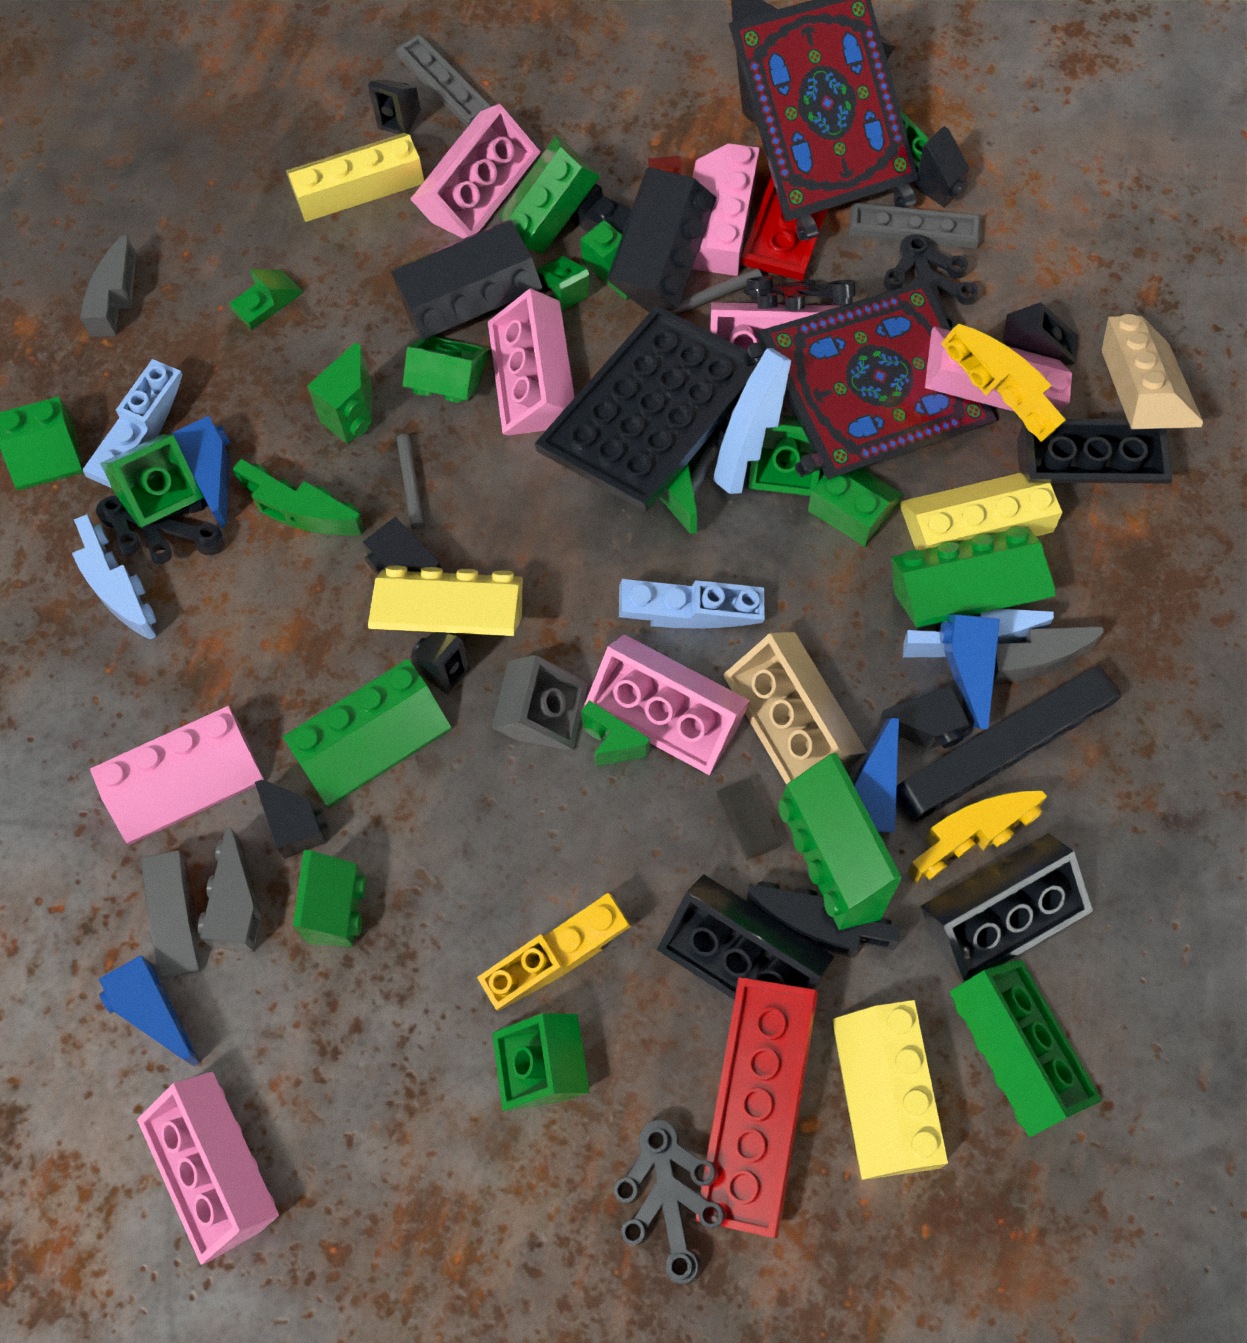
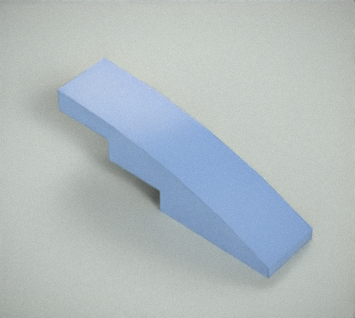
M773 348L766 349L748 379L732 413L720 448L713 481L729 494L742 493L747 462L760 460L766 428L778 427L791 360Z
M997 609L980 613L977 617L1000 619L997 644H1009L1024 641L1030 629H1048L1054 615L1050 611ZM908 630L903 643V657H946L944 643L940 642V631Z

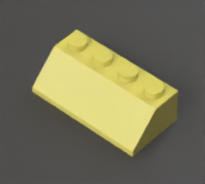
M406 133L286 170L305 222L422 185L424 182L420 158L410 135Z
M1022 473L900 501L899 504L916 550L937 547L944 542L955 543L969 540L980 534L991 535L1005 532L1012 527L1028 526L1035 536L1054 532L1062 515V510L1051 483L1028 482Z
M388 566L386 570H382L375 578L368 629L514 636L522 619L523 577L514 576V573L511 571H494L492 575H478V571L474 569L457 570V574L443 573V569L437 567L422 568L421 572L407 571L405 566Z
M915 1000L877 1005L832 1019L861 1180L941 1169L948 1164Z

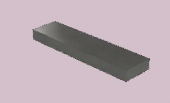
M421 34L396 48L397 57L466 127L470 125L480 111L492 107Z
M852 202L848 235L902 241L909 235L919 234L927 237L932 244L977 249L981 215Z

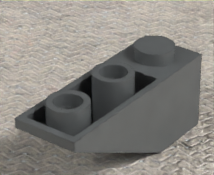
M226 827L223 839H219L216 845L215 859L218 863L215 875H211L207 883L209 901L207 910L203 911L199 917L198 933L201 934L200 938L209 947L254 952L262 914L241 840L232 828Z

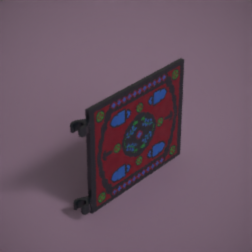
M810 0L729 23L784 221L796 219V233L800 241H805L818 235V227L810 215L815 212L894 188L895 207L907 208L916 204L915 193L908 183L919 179L871 0Z
M927 280L760 330L757 333L760 342L750 344L747 347V352L741 355L745 365L748 367L758 364L767 348H773L791 360L785 393L814 453L803 456L800 462L795 464V469L800 477L809 475L822 468L827 480H831L997 421L990 405L925 388L931 331L933 327L951 331Z

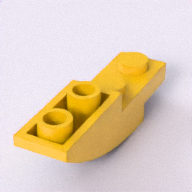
M961 324L956 325L942 341L941 345L946 349L949 357L956 361L965 371L972 384L978 387L985 396L996 389L1005 404L1015 411L1024 422L1026 428L1040 442L1053 433L1066 420L1044 395L1052 385L1029 362L1008 346L976 329Z
M1022 791L1003 794L979 801L951 814L930 829L926 840L932 847L912 861L907 873L916 884L925 877L931 881L948 867L944 862L953 855L960 859L972 850L976 843L983 851L992 844L997 848L1001 847L1014 836L1015 833L1012 831L1014 827L1021 822L1027 826L1043 813L1040 806L1047 796L1043 791Z
M607 893L545 936L542 934L538 935L477 978L493 1006L499 1011L581 965L602 951V946L632 926L613 896Z

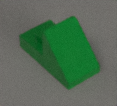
M561 256L536 269L540 282L551 288L555 299L560 301L561 311L588 297L590 275L587 268Z
M250 269L255 285L229 303L232 311L251 330L302 294V290L282 270Z
M590 700L581 710L584 730L598 740L605 738L594 754L596 766L644 758L649 754L650 739Z

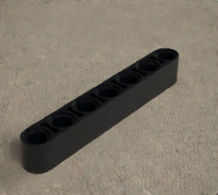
M1100 665L1095 666L908 777L896 786V797L913 822H919L1116 703L1123 694Z

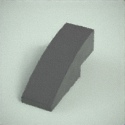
M121 235L109 248L88 284L83 299L80 320L90 337L116 336L119 309L132 308L137 254L128 235Z
M1103 627L1030 629L1023 643L997 644L993 684L1019 682L1061 669L1095 648L1103 635Z
M179 850L141 857L146 906L160 977L168 978L200 972L194 898L190 895L187 858Z

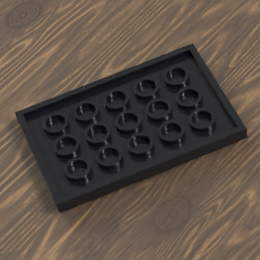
M656 305L534 443L536 451L647 512L737 405L745 385L757 364L749 367L745 365L741 355L747 352L746 349Z

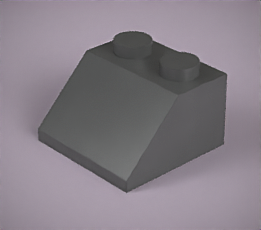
M537 655L508 661L492 728L520 742L574 750L581 719V710L584 706L589 683Z

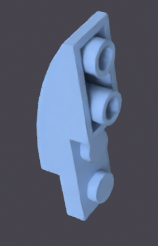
M154 359L150 361L116 409L119 419L83 468L87 478L112 488L100 463L158 437L182 378L180 370Z
M87 514L74 519L85 548L73 552L72 555L91 588L105 606L129 628L148 639L157 637L152 627V624L156 623L157 620L149 603L143 605L140 595L145 594V590L137 574L130 576L124 565L119 566L112 551L107 553L104 545L109 543V540L101 524L95 526Z
M622 579L619 585V617L651 620V626L665 628H724L763 623L765 620L764 588L697 580L694 581L692 586Z

